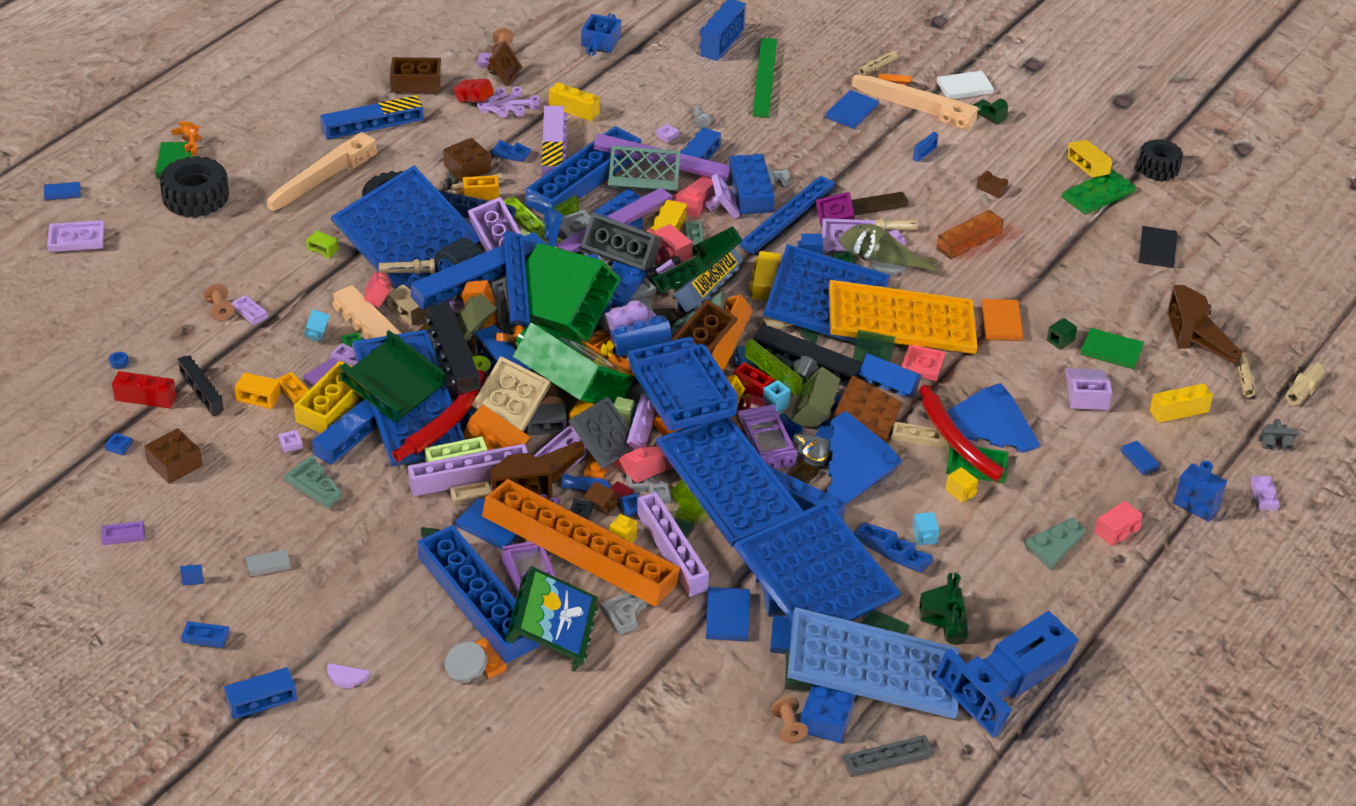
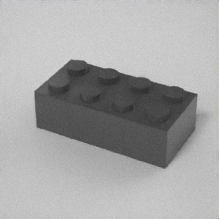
M592 213L581 247L642 270H648L653 268L663 237L604 215Z

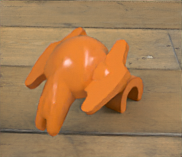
M188 121L178 122V125H181V127L172 129V135H184L182 139L189 141L184 146L185 151L188 152L190 150L192 156L198 153L196 142L202 139V136H198L200 126Z
M515 326L513 328L515 332L513 335L496 333V341L511 342L516 350L518 348L516 341L521 331L524 330L523 326Z

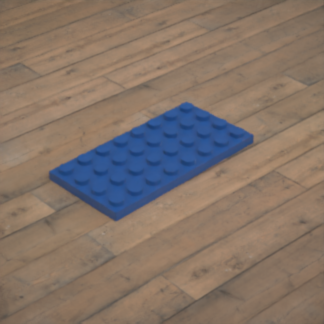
M427 329L397 334L404 342L413 346L417 352L426 356L430 362L440 367ZM386 336L353 341L352 347L357 363L386 341ZM445 381L444 386L397 423H394L371 405L391 467L425 461V450L418 455L410 454L401 462L393 458L392 451L404 445L407 437L425 427L452 404ZM459 422L429 447L465 440Z
M731 417L685 427L656 439V445L731 547L739 540L803 512Z

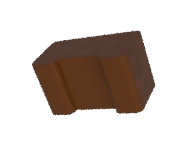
M985 171L977 180V188L999 198L1007 191L1008 180L996 177L990 171Z

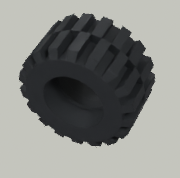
M1163 139L1149 140L1141 146L1137 165L1138 170L1153 180L1167 181L1174 179L1180 172L1183 151L1177 144Z

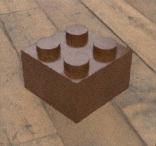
M473 138L443 149L444 166L461 182H463V177H478L491 171V154Z
M179 428L144 446L147 463L168 484L203 466L200 448Z

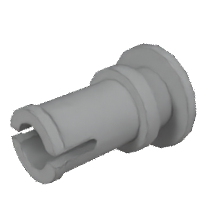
M695 106L692 109L696 126L701 129L703 127L707 128L711 124L710 115L703 112L700 106Z

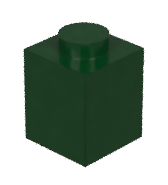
M1062 318L1049 327L1046 341L1061 350L1075 341L1077 326Z

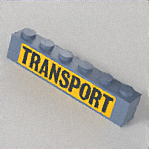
M734 248L704 274L687 281L673 294L686 312L692 308L694 311L697 310L706 299L711 297L710 295L715 293L740 268L739 264L743 259Z

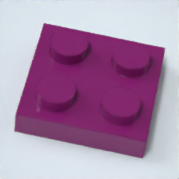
M850 192L816 200L821 228L823 218L855 220Z

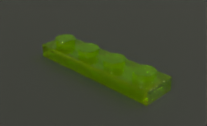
M752 338L746 341L745 356L776 381L779 380L795 396L801 393L803 378Z

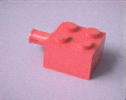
M671 224L656 231L650 228V231L649 229L647 230L650 233L663 237L655 259V263L658 265L676 256L680 258L681 263L692 258L693 242Z

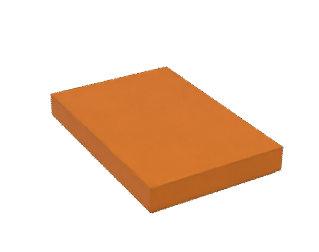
M982 299L981 306L985 339L1022 341L1023 331L1018 300Z

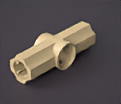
M1311 364L1304 373L1298 374L1293 386L1287 391L1285 396L1289 404L1293 406L1300 405L1307 395L1311 396L1314 393L1318 382L1324 377L1326 372L1322 364Z

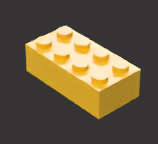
M338 361L294 405L296 423L322 433L364 400V398L339 380L340 366L344 362Z

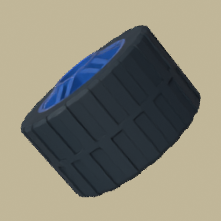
M459 238L436 252L434 255L436 272L442 271L479 254H483V252L470 239Z

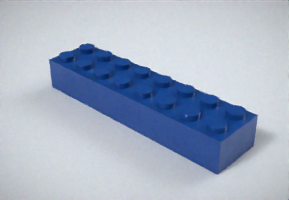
M617 126L603 134L641 144L640 138ZM594 140L526 188V205L543 215L548 213L549 208L556 209L559 213L563 212L609 179L611 153L593 149ZM616 154L614 155V157L618 161H621L625 157ZM627 158L621 165L626 167L631 163V160ZM620 166L613 170V175L621 170Z
M454 525L417 541L419 560L481 636L487 639L504 663L541 646V644L522 635L513 644L505 641L516 599Z

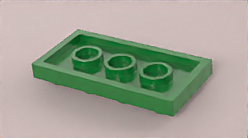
M1111 169L1108 175L1094 177L1062 192V198L1086 215L1135 192L1136 186Z

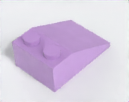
M631 301L626 306L613 308L610 312L601 315L597 324L610 334V331L614 330L617 326L633 325L635 321L639 320L648 321L647 307L640 301Z

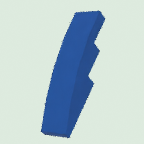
M864 522L853 532L858 540L868 548L912 570L922 573L934 562L931 554L916 550L914 543L898 539L897 532Z

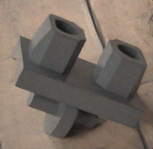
M1275 419L1273 424H1267V428H1262L1261 434L1258 435V441H1262L1264 449H1273L1276 446V442H1281L1282 449L1292 450L1298 430L1287 428V425L1281 424L1280 419Z

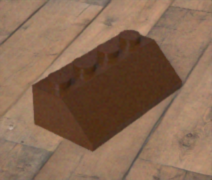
M706 299L671 341L691 337L695 344H703L711 352L738 318Z

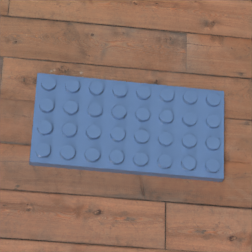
M795 607L792 619L787 678L955 719L958 714V701L934 676L945 652L952 649L959 655V648Z

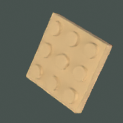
M500 356L475 398L472 407L478 410L483 404L524 432L552 383Z

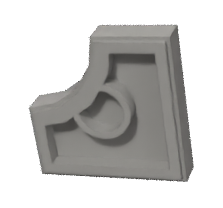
M628 592L600 603L601 610L619 635L637 629L638 621L636 617L641 610L647 607V602Z

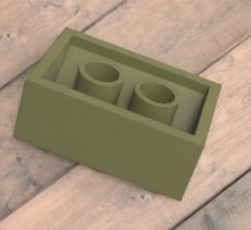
M481 293L476 297L471 296L465 302L466 308H462L456 314V320L467 345L474 339L475 332L481 330L497 309Z
M821 367L801 387L788 425L791 427H818L823 421L826 422L831 416L830 409L836 401L834 397L840 389L838 387L840 378L824 367Z

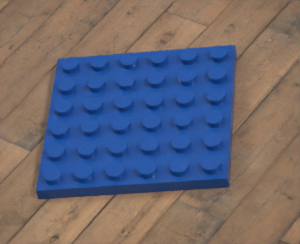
M415 165L331 216V221L378 272L379 263L413 262L415 259H419V261L430 260L434 258L437 251L459 238L470 239L477 246L481 244L474 228ZM389 273L387 275L391 281L392 288L396 289L404 285L412 273ZM420 273L418 276L423 279L430 276L431 273Z
M787 244L763 316L870 348L872 340L830 334L829 282L830 280L887 287L890 274Z
M828 501L739 540L733 546L791 622L795 607L854 621L898 599L902 594Z

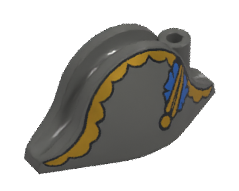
M794 435V441L798 445L797 456L801 457L804 462L813 467H822L832 459L833 453L829 452L830 441L817 436Z

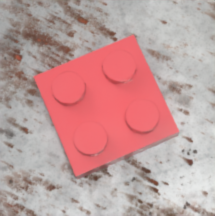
M909 345L901 367L921 374L922 378L937 381L946 352Z

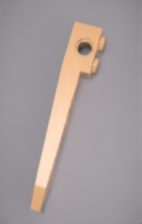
M855 75L852 79V86L866 94L938 116V121L968 131L976 122L978 107L872 76Z
M363 132L357 134L280 187L267 199V208L271 211L282 208L346 167L354 169L377 154L376 140Z

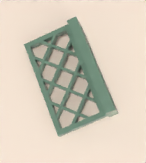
M612 146L608 188L653 192L661 187L668 193L676 194L680 151ZM615 150L623 151L626 156L621 161H618L614 157ZM634 152H640L643 156L637 163L630 157ZM652 153H656L661 158L655 164H652L647 158ZM668 155H677L676 162L670 166L665 158ZM629 158L634 165L626 171L621 163ZM646 159L651 167L643 172L638 165ZM661 161L669 167L662 174L655 167ZM620 166L625 173L620 177L613 176V170ZM635 167L642 173L638 178H632L629 174ZM652 169L659 174L654 180L649 179L646 175ZM671 170L675 174V181H667L663 175Z

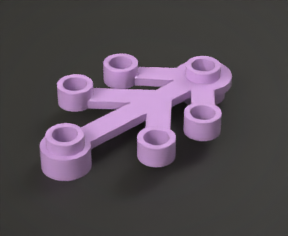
M514 87L512 93L505 97L506 90L504 88H497L496 94L489 99H486L484 102H477V107L481 112L488 113L492 111L500 117H507L508 110L515 113L516 116H524V105H528L531 110H539L542 107V101L536 95L526 100H514L522 96L521 87Z

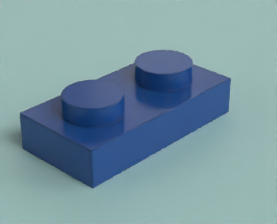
M187 621L181 640L182 643L224 648L230 630L229 626Z

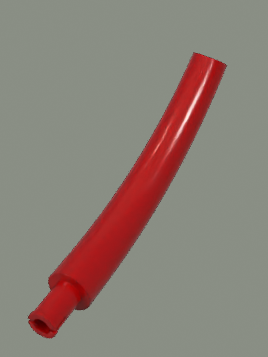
M478 370L480 387L482 388L486 382L487 375L484 371ZM481 389L460 394L443 413L425 427L407 437L404 445L392 451L393 458L401 462L410 454L418 455L424 448H428L438 441L466 415Z
M923 385L919 390L923 397L922 405L940 435L969 464L990 479L998 482L1004 473V468L988 458L965 437L947 413L940 397L933 393L931 386Z

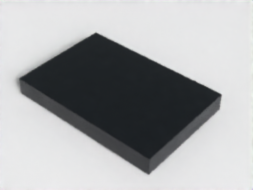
M1142 226L1138 263L1174 268L1177 231Z

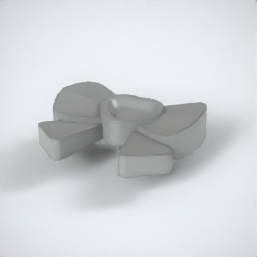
M770 167L767 168L772 187L775 180H780L782 188L789 184L790 173L787 169L781 171L773 170Z

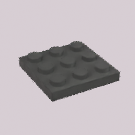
M609 397L569 420L571 426L602 469L634 450L627 444L630 427Z

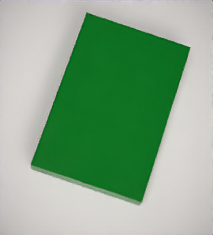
M189 142L160 143L155 172L156 178H160L162 171L170 163H175L176 160H182L185 157H194L191 155L190 150L188 152L185 151L184 146Z
M1090 327L1080 355L1135 369L1144 342Z
M950 446L946 474L950 475L962 467L976 479L995 482L974 468ZM977 447L988 458L1004 468V473L998 483H1005L1009 452Z

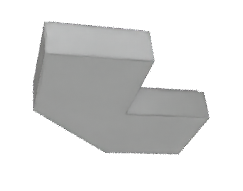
M626 474L627 486L632 488L634 492L649 491V494L657 492L664 504L671 503V494L667 483L659 482L652 477L636 483Z

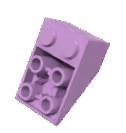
M1065 368L1070 408L1109 410L1112 396L1111 383L1103 370Z

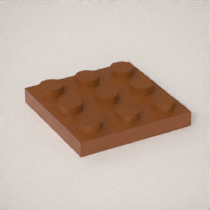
M852 376L833 417H837L844 411H847L885 442L903 402Z

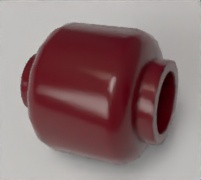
M748 393L741 397L738 410L743 411L768 405L764 397Z

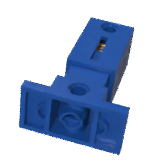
M1048 610L997 643L992 654L983 660L977 656L968 663H965L961 656L957 655L952 649H949L945 652L934 678L995 738L1000 735L1012 711L1003 699L1009 695L1014 699L1065 666L1079 639Z

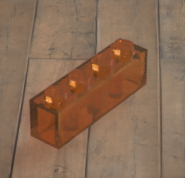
M987 210L938 235L936 249L952 260L1002 234L1004 220L991 210Z

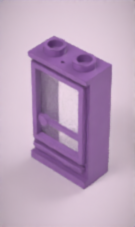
M775 405L738 411L737 421L744 430L743 434L768 466L779 469L796 465L797 449L794 448L776 411Z
M532 542L503 546L502 563L516 598L521 579L530 566L556 577L544 548Z

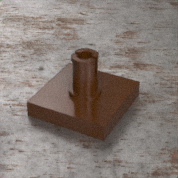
M506 41L501 42L488 59L490 62L487 66L488 71H490L489 73H497L505 86L510 85L522 69V65Z

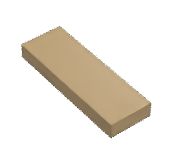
M894 422L891 437L893 440L949 449V444L936 428Z

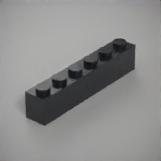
M446 302L427 307L428 315H425L427 326H431L432 338H436V349L440 350L442 363L445 362L446 374L451 375L450 383L452 388L455 387L458 394L481 389L478 370L450 303Z
M765 324L753 336V345L759 344L762 355L772 358L779 354L792 362H796L801 356H807L817 362L818 369L824 367L839 377V385L847 387L852 376L859 379L862 378L859 372L863 362Z

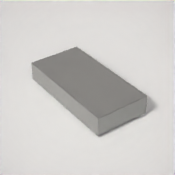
M287 549L246 557L249 577L291 569Z

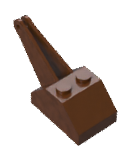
M1173 285L1167 314L1178 349H1189L1192 345L1197 344L1232 363L1239 362L1242 351L1208 317V315H1211L1212 309L1211 304H1208L1206 296L1185 285Z
M576 441L540 457H535L529 453L507 455L490 470L491 492L509 479L538 495H541V493L548 495V500H550V498H553L552 484L584 456V444Z

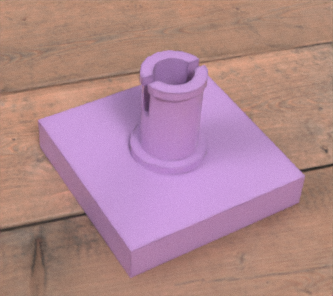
M718 173L714 174L711 177L716 196L705 201L707 208L712 211L716 207L723 205L734 219L738 218L740 212L735 194Z

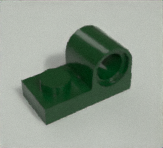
M1002 98L992 103L982 99L973 104V106L978 107L977 114L996 125L1007 119L1008 104Z

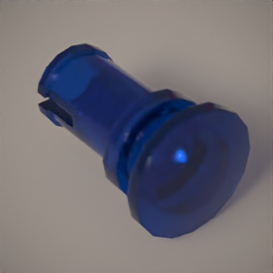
M785 413L779 415L791 441H794L795 434L802 435L803 428L800 424L791 421Z

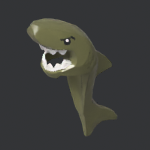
M874 224L855 225L840 238V244L848 252L862 258L864 261L874 262L875 260L884 263L920 267L932 271L938 270L934 265L939 262L937 258L920 256L911 252L889 232Z

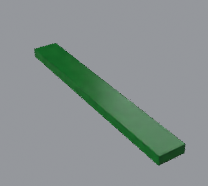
M761 38L753 117L769 118L777 39Z

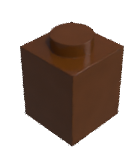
M594 481L584 496L586 502L593 503L594 509L607 516L611 510L616 508L619 500L615 491Z

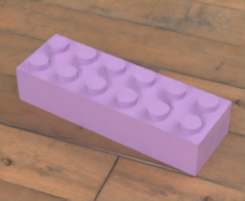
M501 197L468 210L470 222L486 252L504 245L503 234L506 230L521 234Z

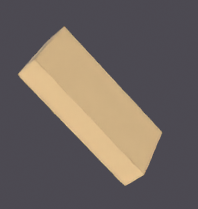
M487 480L450 487L449 492L453 505L458 506L474 503L479 497L485 500V497L491 493V487Z

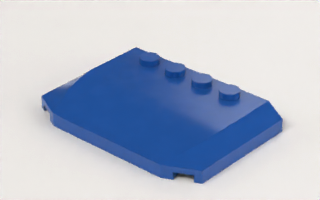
M687 337L628 351L631 370L668 430L673 431L736 415L738 395L705 345H697L693 342V338Z

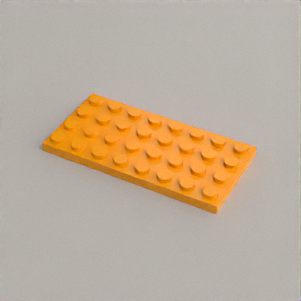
M830 280L829 282L830 334L972 354L977 352L973 299Z

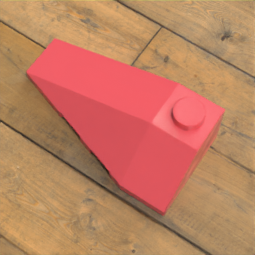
M706 176L699 177L673 195L672 201L686 203V215L698 218L706 205L705 201H708L715 192L712 178Z
M658 446L635 449L614 462L615 467L624 474H628L636 483L673 468Z

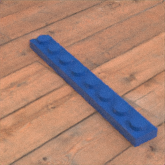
M820 175L747 235L739 247L755 254L813 206L816 200L821 199L834 188L835 182Z

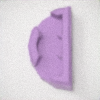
M328 663L327 674L335 686L354 688V685L361 682L365 683L370 677V671Z

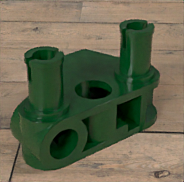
M955 572L953 579L952 573L947 575L946 585L921 593L919 613L921 622L943 628L945 641L952 645H959L968 638V623L963 594L959 587L961 577Z

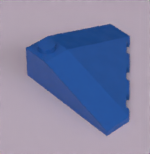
M1001 383L984 388L947 410L955 425L968 440L977 442L978 438L989 440V445L1004 448L1005 445L1017 447L1016 451L1022 453L1040 447V443L1012 395Z
M847 411L831 420V428H834V434L830 438L829 452L833 454L828 468L831 485L828 486L827 493L845 501L847 505L892 474L903 461L886 442Z

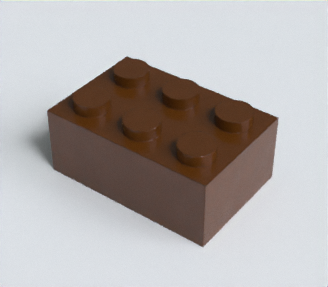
M392 57L390 70L391 92H441V58Z

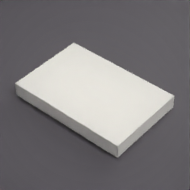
M983 71L937 77L936 81L944 95L951 99L986 95L994 92L993 86Z

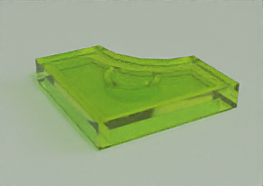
M680 480L670 491L671 497L679 505L676 511L677 517L694 524L705 512L692 492L686 488L684 481Z

